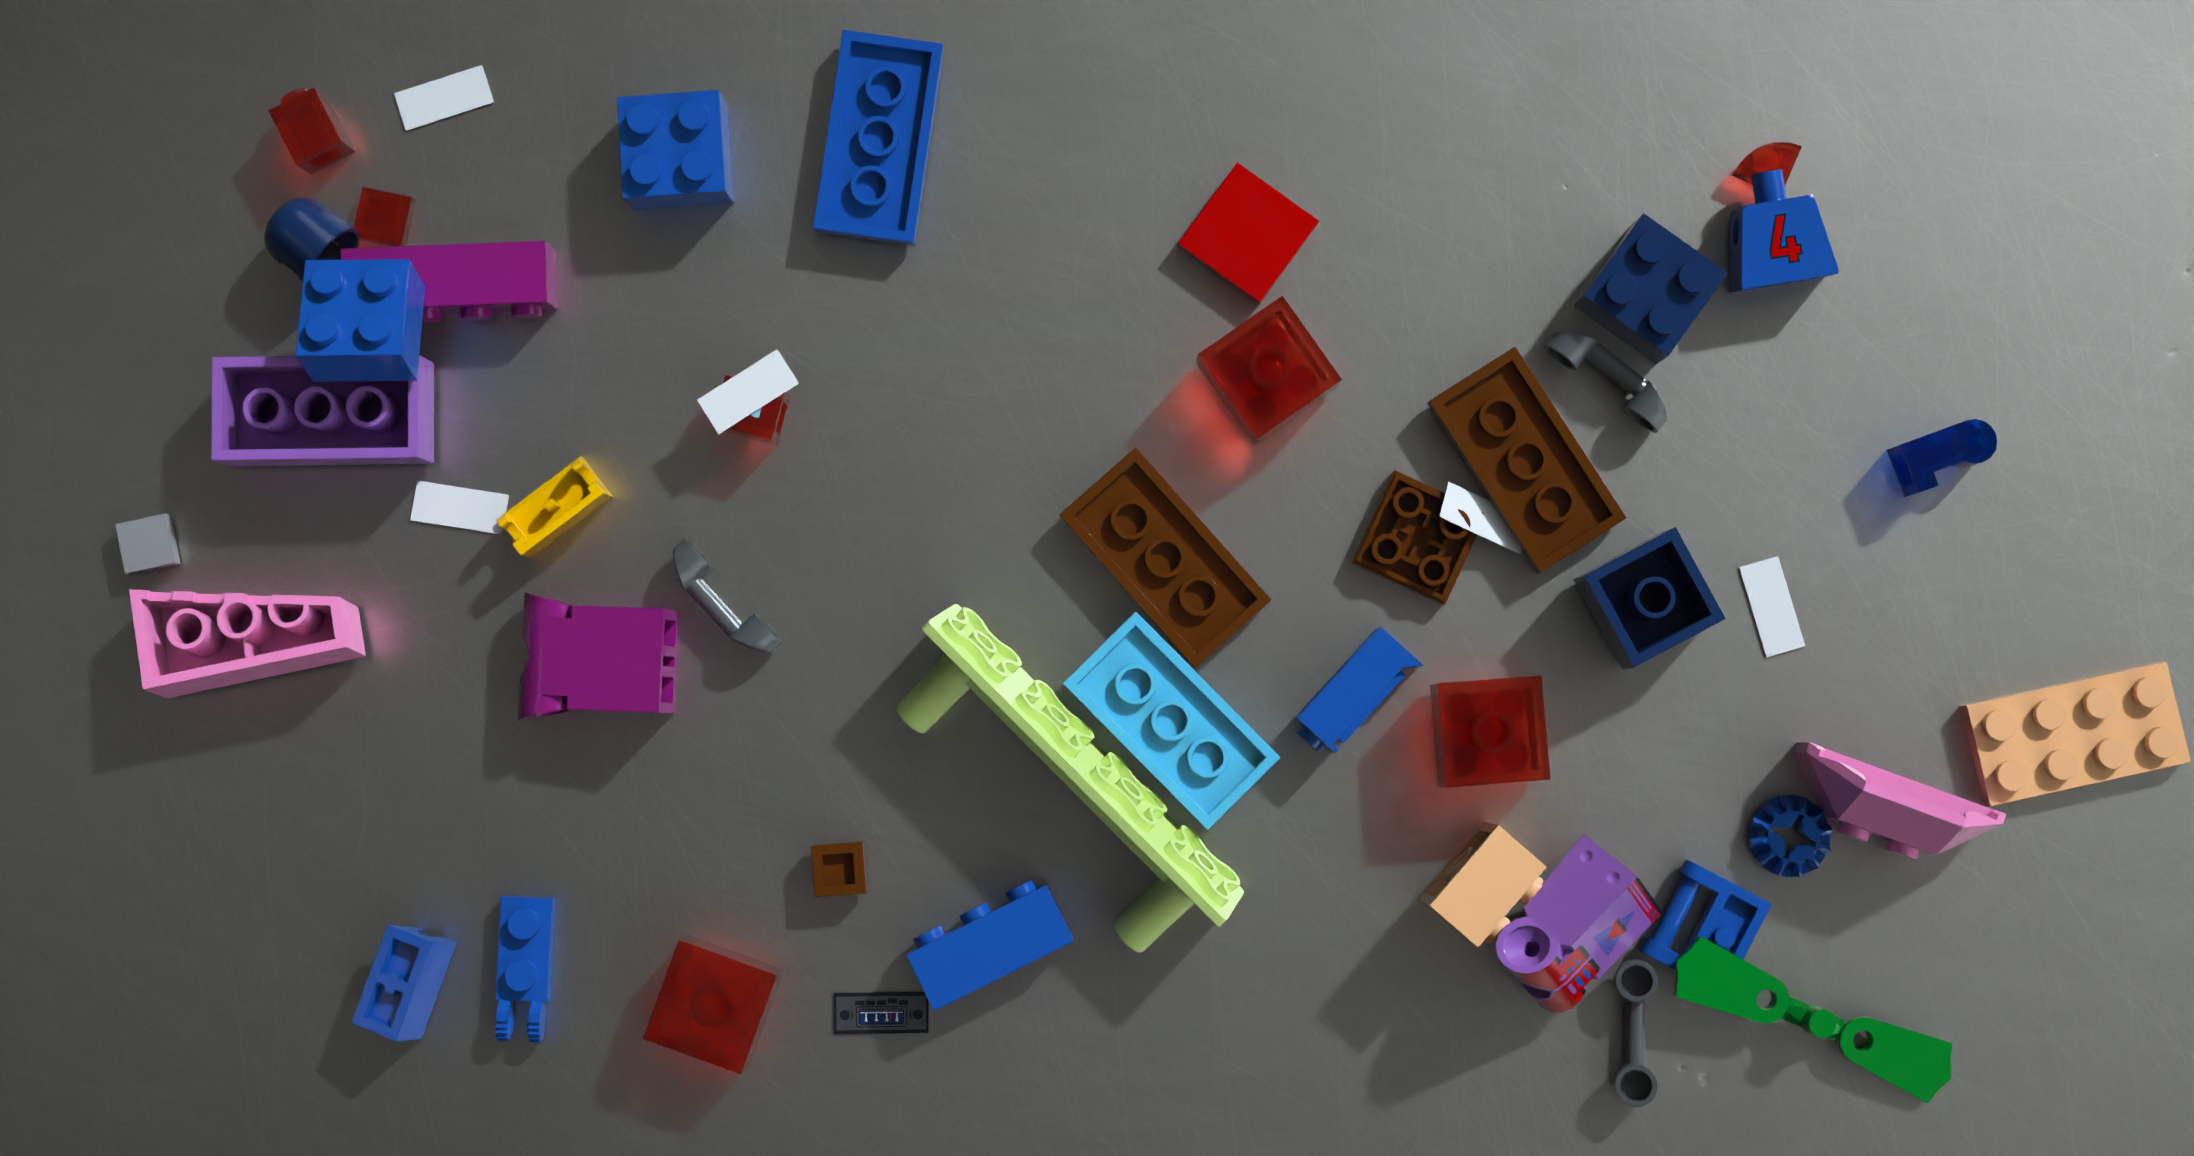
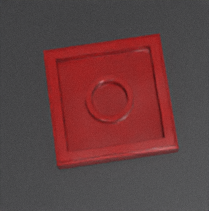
M1237 162L1178 242L1177 247L1260 305L1314 231L1319 220Z

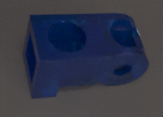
M1972 419L1887 449V453L1904 497L1939 486L1934 474L1936 471L1949 466L1965 468L1985 462L1996 451L1997 437L1992 426L1988 423Z

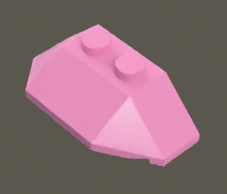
M1796 742L1793 750L1794 756L1818 806L1824 810L1825 817L1840 823L1837 830L1838 833L1864 842H1868L1870 834L1888 841L1886 850L1903 857L1916 860L1919 852L1938 855L2002 825L2006 816L2005 813L1810 742Z

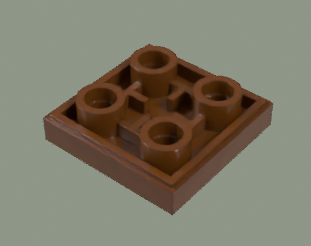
M1394 470L1351 564L1444 606L1477 534L1440 517L1445 497L1444 492ZM1457 509L1470 527L1469 516L1464 511Z

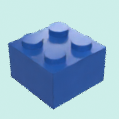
M719 90L617 97L623 199L633 210L734 203L728 104Z
M305 260L295 356L313 382L417 381L425 285L411 260Z

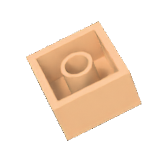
M1483 822L1418 900L1467 942L1479 947L1485 940L1490 945L1497 940L1499 933L1505 925L1510 923V920L1505 916L1518 901L1526 904L1540 890L1544 880L1539 876L1547 866L1499 825Z

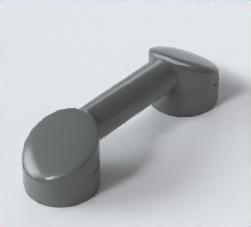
M1555 332L1544 344V349L1563 366L1575 371L1584 359H1587L1631 393L1633 398L1624 410L1643 428L1657 433L1667 421L1665 405L1655 386L1599 344L1596 339L1578 333Z
M683 539L673 549L674 564L683 589L720 627L729 639L764 653H771L782 643L777 634L755 612L742 622L702 578L713 566L688 539Z
M1631 959L1621 964L1615 974L1616 987L1625 998L1624 1064L1615 1073L1614 1087L1621 1101L1629 1106L1640 1107L1650 1103L1657 1092L1656 1078L1650 1068L1645 1065L1646 1000L1655 993L1658 986V977L1649 963L1640 959Z

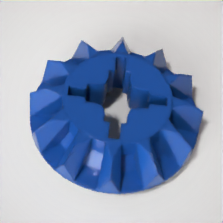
M1781 795L1771 798L1757 809L1749 825L1748 840L1752 854L1766 870L1779 876L1800 877L1818 869L1825 856L1831 852L1830 836L1833 829L1828 824L1824 810L1806 797ZM1797 821L1799 824L1797 832L1803 835L1804 839L1810 841L1809 845L1803 843L1802 845L1793 844L1790 850L1786 851L1784 848L1786 840L1779 837V833L1771 831L1772 827L1779 829L1781 827L1790 828L1793 822Z

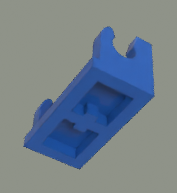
M387 924L351 1023L393 1041L422 1039L457 942L446 937H432L422 934L423 929Z

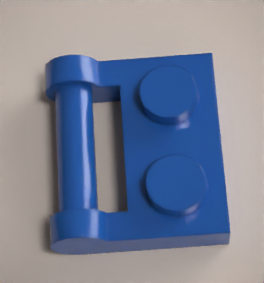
M1686 859L1679 871V874L1683 877L1651 939L1645 937L1638 951L1675 970V960L1681 955L1670 950L1669 947L1701 886H1704L1713 891L1714 894L1683 953L1690 948L1698 936H1701L1744 959L1772 904Z

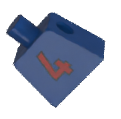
M1782 169L1751 175L1755 204L1741 206L1730 213V293L1839 274L1838 266L1813 195L1786 198Z

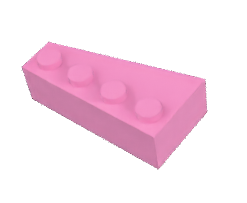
M129 589L142 689L164 698H172L366 657L359 608L341 597L272 594V596H258L245 593L198 594L190 591H172V593Z

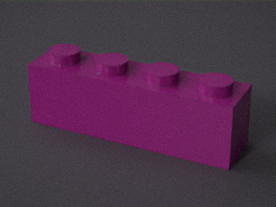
M546 241L341 249V260L410 259L425 285L422 323L441 322V314H460L461 320L488 321L492 319V312H511V317L515 319H538L543 317L542 310H557L556 250Z

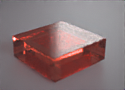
M362 187L354 228L359 233V240L393 247L406 246L416 200L411 196Z

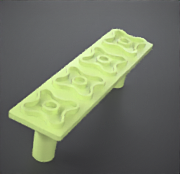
M954 604L928 620L922 627V630L944 654L896 704V710L902 720L915 731L926 733L971 689L1158 877L1114 922V929L1118 936L1134 951L1142 953L1194 904L1220 927L1229 918L1244 894L1243 889L1239 886L1240 880L1236 873L1228 865L1213 856L1205 847L1200 837L1191 828L1185 825L1180 827L1166 813L1167 806L1155 792L1139 782L1119 756L1112 752L1107 754L1093 740L1095 736L1091 728L1082 719L1072 714L1046 683L1041 680L1034 681L1020 667L1022 661L1010 647L1000 642L974 611Z

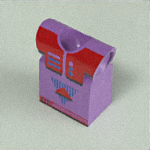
M1583 834L1543 882L1536 895L1525 904L1524 916L1505 925L1499 933L1495 945L1497 957L1516 980L1522 983L1540 1007L1549 1012L1563 1013L1573 1009L1582 1000L1587 990L1588 982L1591 979L1599 980L1663 912L1634 873Z

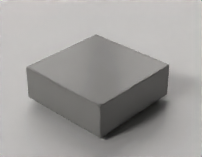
M164 513L115 524L125 574L133 575L181 564L170 514Z

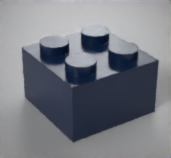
M1643 213L1630 226L1574 304V307L1650 361L1658 364L1670 355L1728 272Z
M1676 527L1657 534L1573 579L1622 669L1635 668L1726 619Z

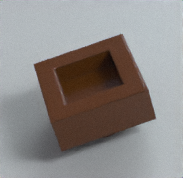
M864 841L811 846L815 897L868 893Z

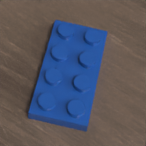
M843 30L813 224L815 232L915 246L944 54L942 43Z

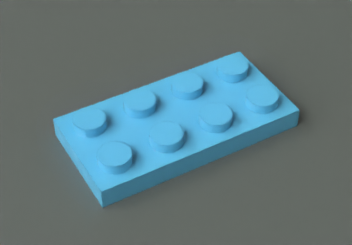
M1137 612L1130 616L1063 683L1207 830L1281 758Z

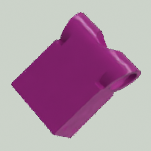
M524 592L522 635L529 657L520 677L518 720L541 718L573 710L674 713L679 612L664 608L574 606Z

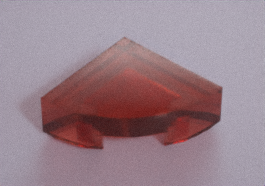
M1775 142L1763 145L1749 153L1737 165L1731 176L1752 184L1751 175L1782 169L1785 186L1802 146L1788 142Z

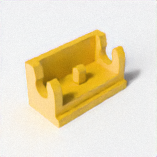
M580 456L501 515L496 521L502 529H505L514 539L512 545L521 556L532 558L613 496L586 460Z

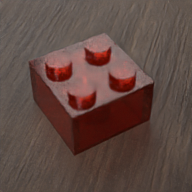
M1283 295L1200 352L1196 360L1197 366L1253 445L1262 441L1335 390L1342 381L1337 371Z
M1541 675L1430 685L1439 787L1451 788L1551 780Z
M690 935L678 940L643 1039L741 1075L750 1066L784 969Z

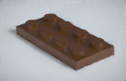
M1516 347L1497 357L1427 403L1537 574L1542 573L1627 518Z
M1136 447L1059 514V517L1194 668L1272 600Z

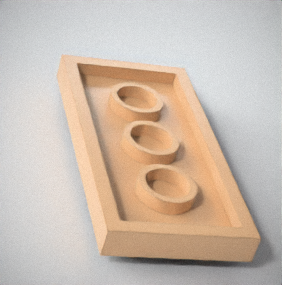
M2167 662L2148 664L1960 706L1984 806H1994L2191 762Z

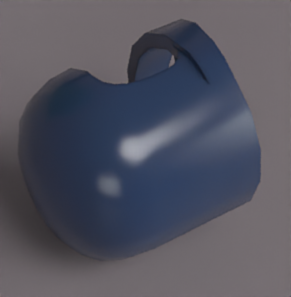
M303 197L294 198L281 205L272 214L264 232L265 247L269 254L278 263L284 264L298 275L302 284L305 260H318L321 253L333 240L339 245L340 249L358 248L359 233L356 228L322 203ZM340 250V256H339V258H338L337 260H341V250Z

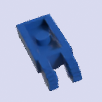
M501 896L495 1000H499L495 1026L497 1041L511 1040L515 1027V1001H531L527 1021L528 1039L532 1043H542L547 1002L551 1000L556 913L555 897Z

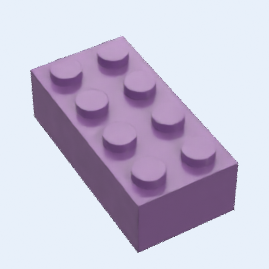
M419 355L417 381L313 382L296 356L212 357L211 460L231 467L434 464V363Z

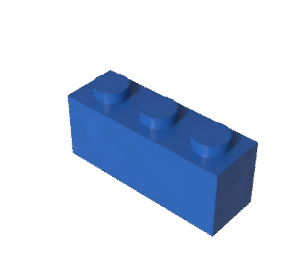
M1033 879L1028 880L1005 892L1009 900L1008 902L990 910L987 902L982 903L959 915L963 923L962 925L944 933L941 925L913 938L916 948L910 950L906 956L933 1011L1074 941V935L1047 882L1037 887Z

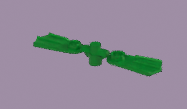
M1698 936L1690 948L1675 960L1676 983L1674 995L1677 998L1760 1023H1773L1781 1018L1800 1026L1805 1032L1818 1038H1828L1835 1042L1838 1038L1839 1048L1848 1060L1926 1103H1929L1938 1090L1952 1078V1044L1950 1042L1863 1016L1852 1018L1844 1024L1845 1020L1834 1016L1833 1013L1815 1005L1810 1006L1789 997L1786 986L1779 979L1701 936ZM1768 989L1771 994L1770 1003L1766 1007L1760 1008L1757 1004V995L1762 990ZM1864 1030L1867 1035V1041L1863 1047L1855 1048L1853 1038L1857 1032Z

